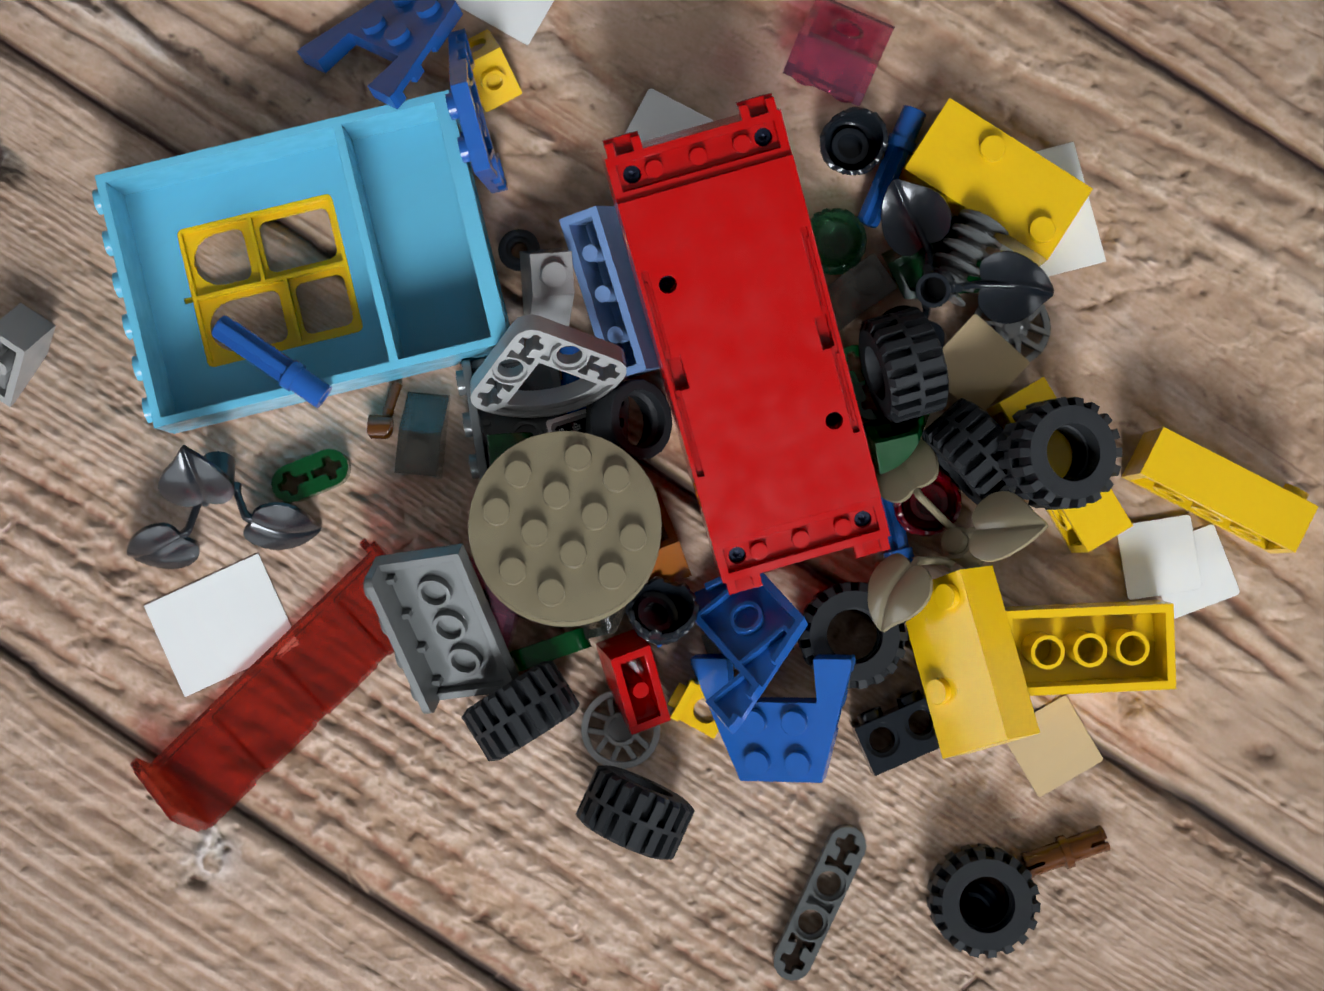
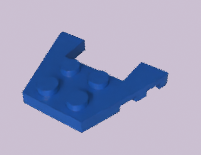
M375 0L305 44L297 52L305 64L325 74L356 45L391 61L392 63L367 87L375 99L398 109L406 100L403 91L410 80L418 82L424 73V69L421 66L422 62L431 50L432 52L439 51L463 13L454 0Z
M465 28L452 31L448 36L451 89H449L448 94H445L451 119H459L461 124V137H457L462 160L464 163L471 162L474 174L492 194L508 190L499 152H494L472 70L475 64Z
M760 573L763 586L729 595L726 583L723 584L720 577L704 583L705 588L694 592L696 596L695 601L699 605L695 623L739 672L737 676L705 701L732 734L738 731L808 626L805 617L764 573Z
M695 654L691 658V666L706 700L734 678L733 665L723 654ZM818 654L813 659L816 698L760 697L738 731L734 734L727 729L710 709L740 781L822 783L824 781L839 729L837 726L842 707L845 704L848 693L847 687L850 675L854 670L856 662L855 655Z

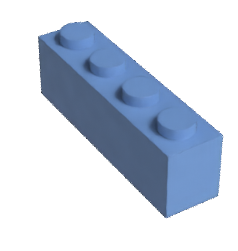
M596 205L559 219L568 250L572 251L573 267L594 335L597 338L616 344L625 352L627 373L623 380L659 369L615 206Z

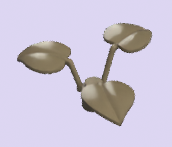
M921 438L913 453L901 465L881 475L875 468V474L883 499L892 503H901L910 498L914 493L915 497L947 529L941 539L944 557L917 556L910 562L904 555L896 553L888 556L878 564L870 577L867 601L876 627L884 633L893 626L916 616L929 602L933 592V581L929 571L921 567V565H945L951 568L956 562L965 569L980 567L984 562L999 561L1015 554L1033 542L1048 528L1046 521L1035 513L1021 497L1009 491L992 493L976 506L972 515L974 527L968 529L957 527L920 489L934 482L939 472V462L935 451Z

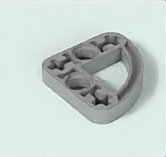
M534 314L518 317L511 324L470 380L471 403L482 411L508 417L537 418L568 413L604 397L624 379L627 373L625 352L616 344ZM524 338H528L525 342L526 348L524 347ZM565 346H574L580 349V351L572 355L558 352ZM508 359L517 360L521 363L514 368H506L499 365L500 362ZM539 363L581 378L572 383L551 389L518 390ZM494 380H496L497 389L493 388L495 386Z

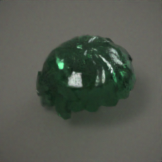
M826 208L821 212L815 213L810 218L824 274L843 275L848 273L859 264L866 250L867 234L863 223L855 214L847 209L832 208L830 210Z

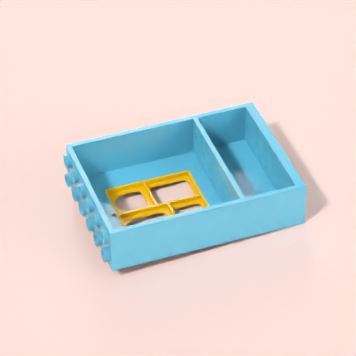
M449 90L405 100L398 109L389 105H383L95 175L97 189L92 190L93 201L98 214H104L107 230L102 232V239L107 254L114 256L117 272L112 273L113 286L117 296L124 299L127 314L122 315V324L127 338L134 341L137 355L132 356V366L137 380L144 383L147 397L142 398V409L148 423L153 422L154 428L176 434L307 402L294 392H288L279 385L278 381L234 351L223 349L215 342L211 334V320L221 305L229 301L270 291L278 293L288 331L285 340L270 345L292 360H298L306 366L308 371L332 386L328 396L462 364V360L471 359L472 361L483 359L489 355L510 327L471 163L463 162L458 147L457 137H461V124L459 119L452 120L448 111L445 94H448ZM326 210L337 248L336 255L324 261L278 272L271 271L260 233L261 225L268 221L309 211ZM239 230L243 234L251 266L250 277L245 280L221 285L207 282L199 275L195 266V254L198 246L206 238L215 234ZM336 275L341 276L345 281L352 310V322L346 326L318 333H308L305 330L296 294L297 287L302 283Z

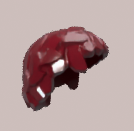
M938 472L934 482L920 489L954 524L960 515L962 507L961 493L949 476ZM914 493L904 502L893 503L894 514L907 532L920 536H932L947 530L915 497Z

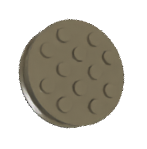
M555 431L527 438L506 450L492 463L481 478L471 501L468 519L471 552L475 564L491 592L505 606L518 615L540 624L558 627L582 626L603 620L615 614L632 601L642 590L655 567L660 548L662 528L658 498L641 466L628 453L612 442L595 435L577 431Z

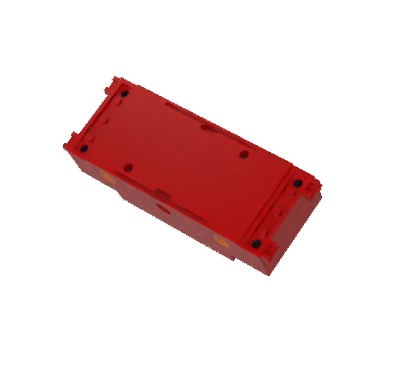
M772 93L736 102L739 113L737 115L641 142L638 131L608 138L602 141L605 152L600 153L713 559L722 583H726L729 595L763 586L760 573L853 547L855 558L891 549L888 541V536L891 535L798 171L788 140L781 109L776 107Z

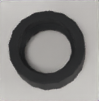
M644 379L620 382L604 397L593 402L590 415L592 434L612 442L628 453L634 460L653 458L662 452L670 439L673 425L671 408L665 395L655 384ZM626 396H630L639 405L643 415L644 428L642 437L637 445H632L625 438L620 427L619 412L621 403Z

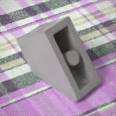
M562 248L519 251L524 315H539L569 327L575 294L572 251Z
M19 303L0 319V401L9 407L17 401L48 354L56 326L22 303Z

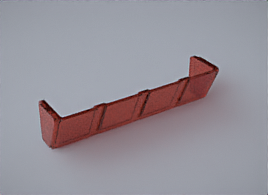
M364 538L359 544L367 552V555L151 763L139 758H135L130 763L135 775L172 822L197 832L201 829L206 831L208 828L213 827L256 785V782L265 773L270 772L292 751L326 714H330L377 669L378 664L386 656L394 652L388 636L381 630L379 617L372 601L367 599L363 588L364 578L375 557L390 554L375 540L370 542Z

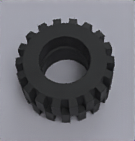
M909 307L863 321L859 333L861 366L870 395L883 417L891 424H896L943 410L948 400V370L939 338L925 314L918 307Z
M1061 397L1034 402L1026 405V409L1018 410L1012 416L1015 423L1006 424L1002 433L1007 435V439L999 441L998 451L1004 452V460H998L1000 470H1007L1008 476L1003 478L1007 487L1016 486L1017 489L1014 494L1023 500H1029V506L1045 508V510L1085 507L1086 503L1097 502L1102 498L1100 492H1109L1113 487L1114 483L1110 480V477L1119 476L1121 466L1116 465V458L1123 457L1122 447L1116 448L1115 440L1119 439L1120 435L1118 429L1111 430L1108 426L1113 420L1107 413L1098 414L1100 406L1093 402L1084 403V398ZM1055 430L1060 431L1067 438L1072 449V463L1069 471L1063 478L1053 471L1047 458V445Z
M960 398L923 431L922 439L935 451L939 467L976 505L992 493L999 491L1014 493L1016 491V486L1007 487L1003 478L1008 476L1007 470H1000L998 460H1004V452L998 451L999 441L1006 440L1007 435L1002 433L1003 428L975 403Z
M844 582L830 585L825 590L819 591L814 595L813 600L805 606L803 616L808 626L798 639V643L805 662L811 667L813 672V659L818 654H835L829 646L827 631L830 622L837 614L845 610L855 609L866 613L872 619L867 601L868 583ZM906 621L893 626L885 633L876 627L877 638L875 645L868 655L856 660L847 689L868 688L871 684H879L884 681V677L889 673H894L898 668L896 665L899 659H903L906 652L904 650L905 641H908V631H905L904 626Z
M548 660L542 661L467 708L462 719L488 761H498L575 713L580 703L554 661Z
M599 765L593 774L576 815L587 828L621 847L650 858L672 860L695 810L686 799L654 781L619 767Z
M978 843V847H971L969 844L961 846L960 852L956 854L952 851L944 856L947 860L942 865L937 863L933 869L935 877L933 880L929 879L927 889L930 891V896L926 897L927 907L931 911L930 917L944 938L960 952L964 950L969 956L979 958V954H985L988 959L997 958V952L1000 951L1007 955L1015 951L1012 945L1019 941L1023 945L1029 939L1025 933L1029 928L1035 930L1038 923L1034 919L1035 912L1040 913L1041 903L1036 900V895L1040 894L1037 884L1032 881V874L1005 850ZM980 877H994L1003 884L1006 894L1001 915L996 920L985 923H972L966 920L959 908L960 896L964 888L971 881Z

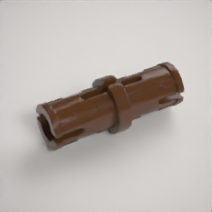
M1098 825L1095 828L1067 838L1064 835L1055 837V842L1028 852H1022L1020 856L1022 862L1026 864L1024 866L1032 874V879L1035 876L1063 866L1067 869L1076 867L1075 862L1110 851V845L1108 841L1105 842L1107 836L1101 825Z

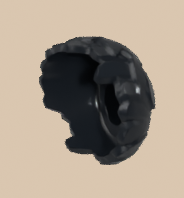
M851 107L834 115L824 126L820 134L819 146L824 162L830 169L843 175L856 176L870 172L882 161L888 147V133L885 122L877 112L860 107Z
M657 576L648 581L636 597L626 605V614L635 632L642 639L656 645H668L678 641L691 630L697 620L699 605L695 601V594L690 591L686 583H671L668 579L663 580V577Z

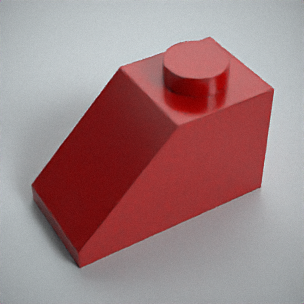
M634 629L597 642L596 647L606 681L630 734L634 735L670 721L671 718L650 644L638 636Z

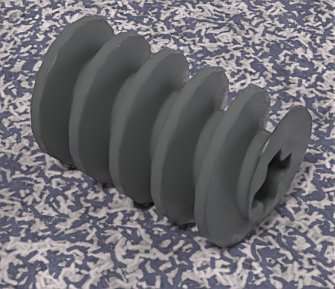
M962 209L959 212L958 218L962 224L954 223L951 225L949 232L953 238H944L941 241L940 246L944 253L936 252L933 254L934 269L948 271L952 274L956 283L969 282L967 280L969 276L981 278L980 269L976 264L978 261L982 262L985 257L989 256L985 251L986 248L990 247L1000 250L1002 247L994 235L996 233L1009 235L1008 231L988 215L971 209ZM975 289L965 291L973 293ZM955 292L949 302L964 307L966 305L965 301L958 294L959 292Z

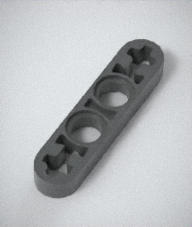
M839 825L828 835L774 949V967L777 973L786 980H800L810 971L865 855L866 840L860 830L852 825ZM850 833L854 835L853 842L858 847L855 852L848 850L845 853L842 863L850 866L848 871L844 872L838 865L825 861L828 855L834 860L837 859L840 847L835 842L838 837L845 839ZM832 871L839 875L840 887L833 894H823L817 889V878L823 872ZM806 910H815L822 916V925L815 932H804L798 925L799 916ZM794 932L803 941L813 942V945L809 949L805 944H802L799 958L803 964L801 966L793 965L791 970L785 969V961L781 956L783 953L791 954L797 942L795 939H789V937Z

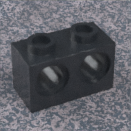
M919 689L896 698L898 706L884 712L878 706L857 715L859 722L851 726L870 772L874 776L940 748L925 694L921 695ZM917 710H925L930 718L928 728L921 733H913L909 728V718ZM878 727H886L891 733L890 744L882 750L873 749L869 742L870 734Z

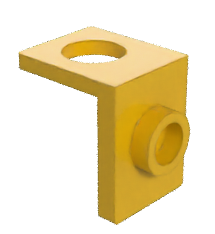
M486 29L469 38L470 49L476 45L485 44L481 49L472 52L475 64L472 71L481 105L485 112H489L521 95L522 91L491 32Z
M692 678L689 679L686 686L679 682L667 705L673 708L670 718L677 722L681 720L714 739L719 731L715 720L703 723L697 720L693 713L696 702L705 698L699 682Z

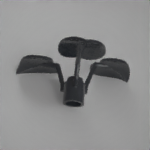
M901 179L891 181L882 204L881 221L883 234L888 245L901 256L914 255L923 247L925 252V265L923 266L925 275L917 282L916 295L922 303L923 313L927 318L930 316L931 308L942 306L954 296L955 292L977 288L981 289L978 295V304L982 312L992 321L1012 324L1029 317L1054 295V287L1045 271L1033 260L1017 252L1000 251L985 257L980 265L981 280L956 283L954 277L948 271L934 269L933 250L930 243L939 242L948 234L952 220L950 207L941 194L929 187ZM908 305L896 306V307H893V308L887 310V311H886L884 314H882V315H885V314H888V313H892V312H895V311H899V310H902V309H906V308H909V307H911V306H908ZM929 320L943 349L945 332L938 323Z
M183 445L174 460L160 475L158 490L166 500L179 506L192 507L186 526L181 531L175 526L164 522L145 526L130 539L127 545V555L138 562L162 569H179L191 565L199 557L200 545L196 540L188 536L193 531L201 506L207 507L209 504L226 503L232 499L233 495L243 521L248 522L244 527L243 536L252 544L264 549L285 550L303 545L321 531L322 524L314 521L302 509L283 502L262 504L255 508L253 514H251L247 510L241 493L242 484L235 482L236 461L234 457L221 451L209 452L202 456L186 445Z

